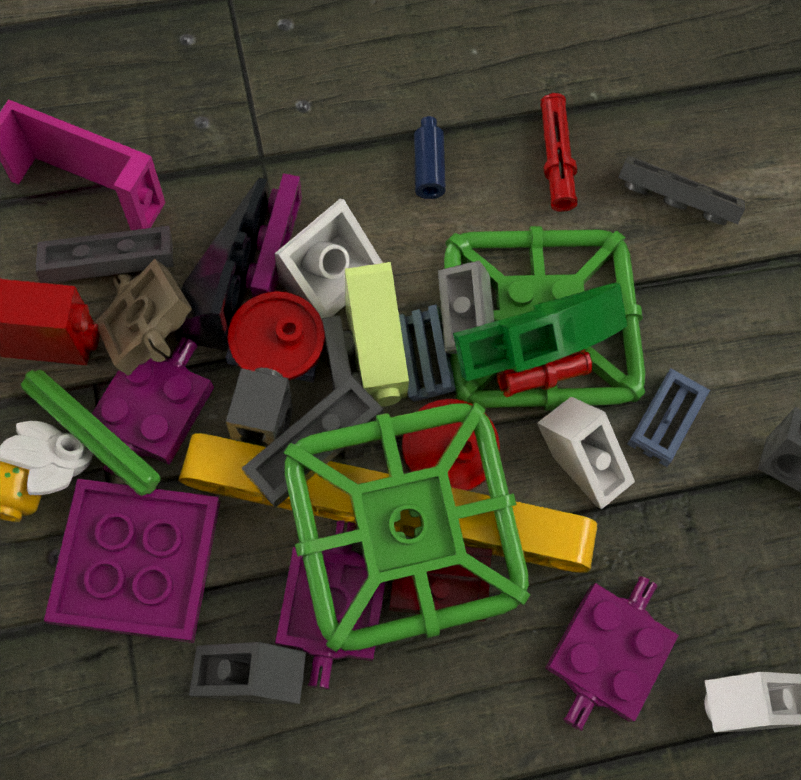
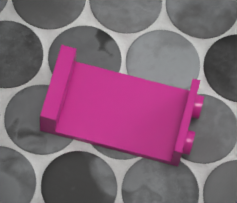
M9 99L0 111V162L11 182L19 185L36 158L115 190L130 230L152 227L166 202L150 155Z

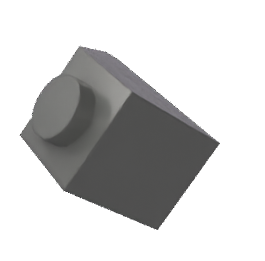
M262 642L199 645L196 647L189 696L262 704H300L306 652Z

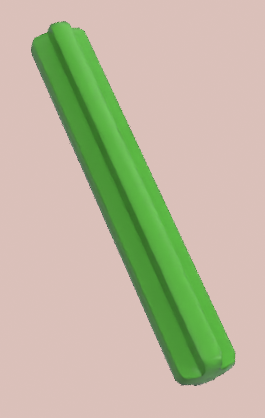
M31 370L25 374L26 378L21 383L22 389L138 495L151 494L156 489L161 480L160 475L43 370Z

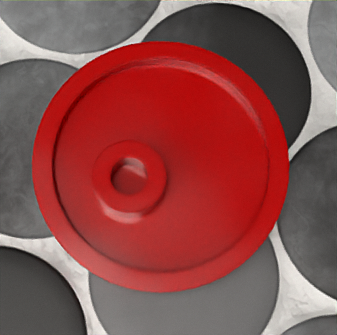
M267 292L249 299L236 311L228 330L230 352L240 368L252 371L260 367L269 368L279 372L288 380L303 375L318 363L325 342L323 321L317 310L302 297L288 292Z
M442 399L428 403L418 411L449 404H473L458 399ZM489 418L494 429L498 450L500 451L499 436L493 422ZM461 422L403 434L402 452L409 472L435 467L460 427ZM474 431L448 471L452 488L471 491L486 480Z

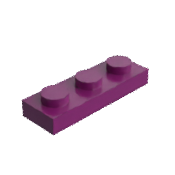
M283 173L279 189L273 188L271 190L268 201V213L271 214L268 226H261L257 239V250L260 251L258 262L250 263L246 276V288L251 289L252 297L277 290L279 281L275 253L291 240L302 200L300 176Z

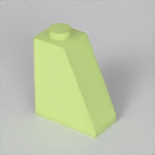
M391 262L346 268L345 309L349 330L352 331L354 358L356 369L360 373L362 387L381 407L396 404L401 398L407 397L409 378Z

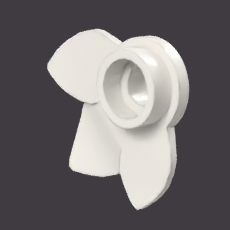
M40 421L17 423L16 432L18 435L6 439L0 445L1 462L29 469L27 480L29 495H45L65 489L69 486L73 476L80 474L90 465L93 453L71 433H62L54 426Z

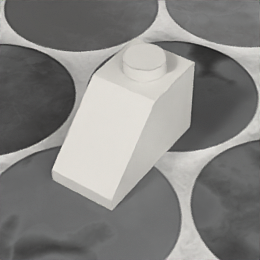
M570 397L537 423L553 458L598 508L603 509L635 482L604 411Z
M755 672L705 680L707 692L704 700L705 710L708 718L712 721L714 732H741L801 726V674Z

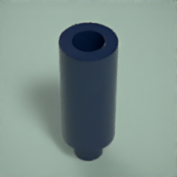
M427 116L421 119V127L414 133L415 193L424 199H436L443 196L446 192L444 132L441 128L437 127L436 118Z

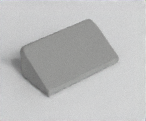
M480 260L438 270L444 347L447 354H457L453 333L494 322L490 276Z

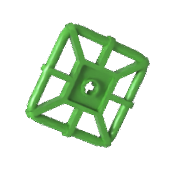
M530 226L529 231L454 233L446 241L444 269L461 265V262L467 264L480 260L489 273L491 287L496 290L497 310H493L494 321L533 311V305L583 292L584 284L613 256L616 282L620 283L627 321V327L622 329L628 374L622 373L590 346L585 349V352L588 351L590 354L592 371L612 387L558 388L556 385V387L548 390L531 389L514 394L511 397H505L503 395L504 391L501 392V390H482L497 373L467 381L462 377L458 355L450 354L456 388L455 392L457 394L455 399L471 404L476 402L484 408L544 407L545 411H553L570 397L589 405H619L630 401H639L645 394V366L639 321L643 319L642 307L636 303L631 256L627 244L624 242L626 237L618 231L612 233L599 229L542 230V226ZM543 247H601L576 274L545 275ZM529 248L531 275L504 276L473 249Z
M475 402L473 405L466 403L449 404L390 417L389 413L376 415V421L309 435L298 440L296 444L289 443L283 452L287 456L285 460V479L299 543L295 544L297 556L303 557L317 625L322 636L327 640L325 646L335 652L339 649L345 651L362 650L425 634L426 638L439 636V630L505 614L515 609L519 604L525 605L530 597V594L527 592L529 586L528 570L512 506L517 505L514 493L509 494L494 429L489 418L484 414L486 409ZM461 422L460 427L435 467L403 473L395 436ZM474 431L491 499L455 507L448 471ZM380 440L389 477L357 484L313 455ZM304 468L312 471L350 496L357 530L319 538ZM403 510H408L411 517H419L421 521V526L414 529V537L411 539H406L404 532H396L394 522L400 520V512ZM494 511L509 580L466 553L459 524L460 518ZM360 542L368 576L342 619L338 622L322 551ZM458 564L502 593L435 610L427 572ZM412 575L420 614L352 630L380 583Z

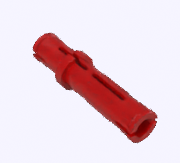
M551 93L545 95L540 101L547 162L543 168L545 178L549 180L551 208L554 211L565 212L577 206L578 201L574 182L577 164L571 156L566 98L562 94ZM555 126L557 127L558 142L556 141ZM559 162H561L562 179L560 178Z

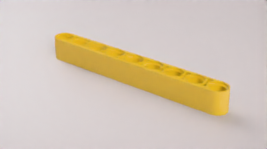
M202 433L192 435L179 477V481L182 484L205 492L273 506L242 470L243 466L266 447ZM333 461L327 463L328 466L357 484L389 477L388 473ZM316 474L306 481L314 516L337 521L343 520L346 523L350 521L356 524L351 499L348 494ZM451 487L455 507L491 499L489 495ZM290 497L286 498L277 507L292 511ZM516 502L517 505L512 506L525 562L570 572L584 573L591 571L597 532V522L581 515ZM403 510L400 512V520L394 522L396 532H404L405 536L414 537V529L421 526L420 518L411 517L408 510ZM494 511L459 519L465 546L493 549L492 555L504 557Z

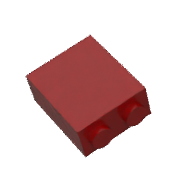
M0 279V357L87 366L90 350L95 351L98 346L99 331L98 324L94 323L89 314V307L87 304H84L76 287Z

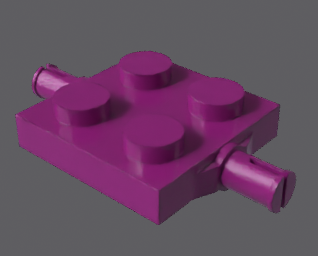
M181 337L170 358H166L165 361L156 362L150 358L144 364L139 365L129 376L118 370L92 412V415L138 456H150L170 465L214 389L211 380L194 374L186 368L191 356L198 348L197 344L190 339L187 340L185 337ZM106 465L103 466V469H104L106 472H108V473L111 474V475H115V477H118V476H117L110 468H108Z
M337 521L335 535L344 533L345 521ZM348 521L346 532L355 530L357 525ZM353 544L322 551L338 622L342 619L368 576L364 557L352 551ZM293 547L275 644L284 648L302 650L313 656L308 686L317 688L320 669H323L320 689H329L333 660L353 658L373 662L375 646L362 650L345 651L339 649L337 652L325 646L327 640L322 636L317 625L303 557L297 556L296 548ZM385 582L379 584L352 630L379 624Z
M640 576L629 599L617 597L597 583L590 585L545 669L566 681L572 691L577 694L566 717L563 719L568 725L572 724L571 727L582 731L594 706L608 708L628 722L635 721L679 636L655 621L645 610L654 591L658 587L654 582L649 583L650 579Z

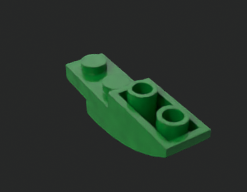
M611 283L533 305V311L453 333L462 377L470 381L508 369L518 373L564 358L618 333L627 327L620 283Z

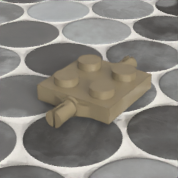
M156 259L134 279L131 278L129 273L117 274L119 279L114 276L113 284L118 290V295L107 310L95 321V324H98V331L114 366L128 376L139 365L144 364L150 358L153 361L162 362L166 360L164 354L168 357L170 356V348L164 339L170 332L177 330L184 323L187 314L192 310L168 268Z

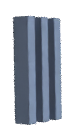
M435 304L428 306V311L422 312L418 309L411 311V316L399 315L409 378V398L415 402L456 391L450 356L445 352L441 309ZM431 322L442 380V383L437 385L435 384L425 330V323ZM411 327L415 329L425 388L422 389L420 387L413 348Z
M670 368L627 445L634 449L637 446L644 450L643 454L650 458L654 455L660 459L659 463L667 467L673 460L710 390ZM674 382L680 387L652 438L648 439L643 435ZM690 391L696 396L668 447L664 448L659 443L685 396Z

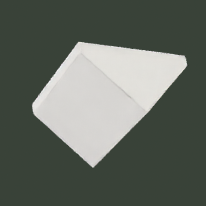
M344 199L336 201L275 253L279 283L290 293L308 301L317 310L321 319L333 317L345 306L346 268L383 263Z

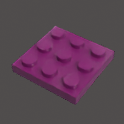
M77 479L44 622L58 626L194 643L221 503L219 497L155 489L151 494L140 496L128 485Z

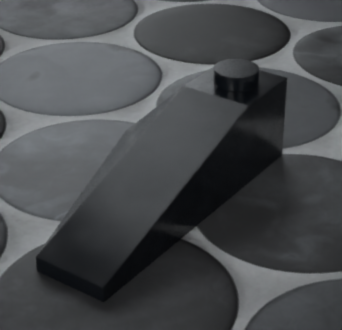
M257 179L183 283L181 291L192 310L187 314L184 323L174 331L178 342L181 337H185L187 340H192L198 346L228 351L229 325L234 314L243 304L247 289L246 276L251 262L254 263L259 230L264 225L268 212L270 195L267 179Z

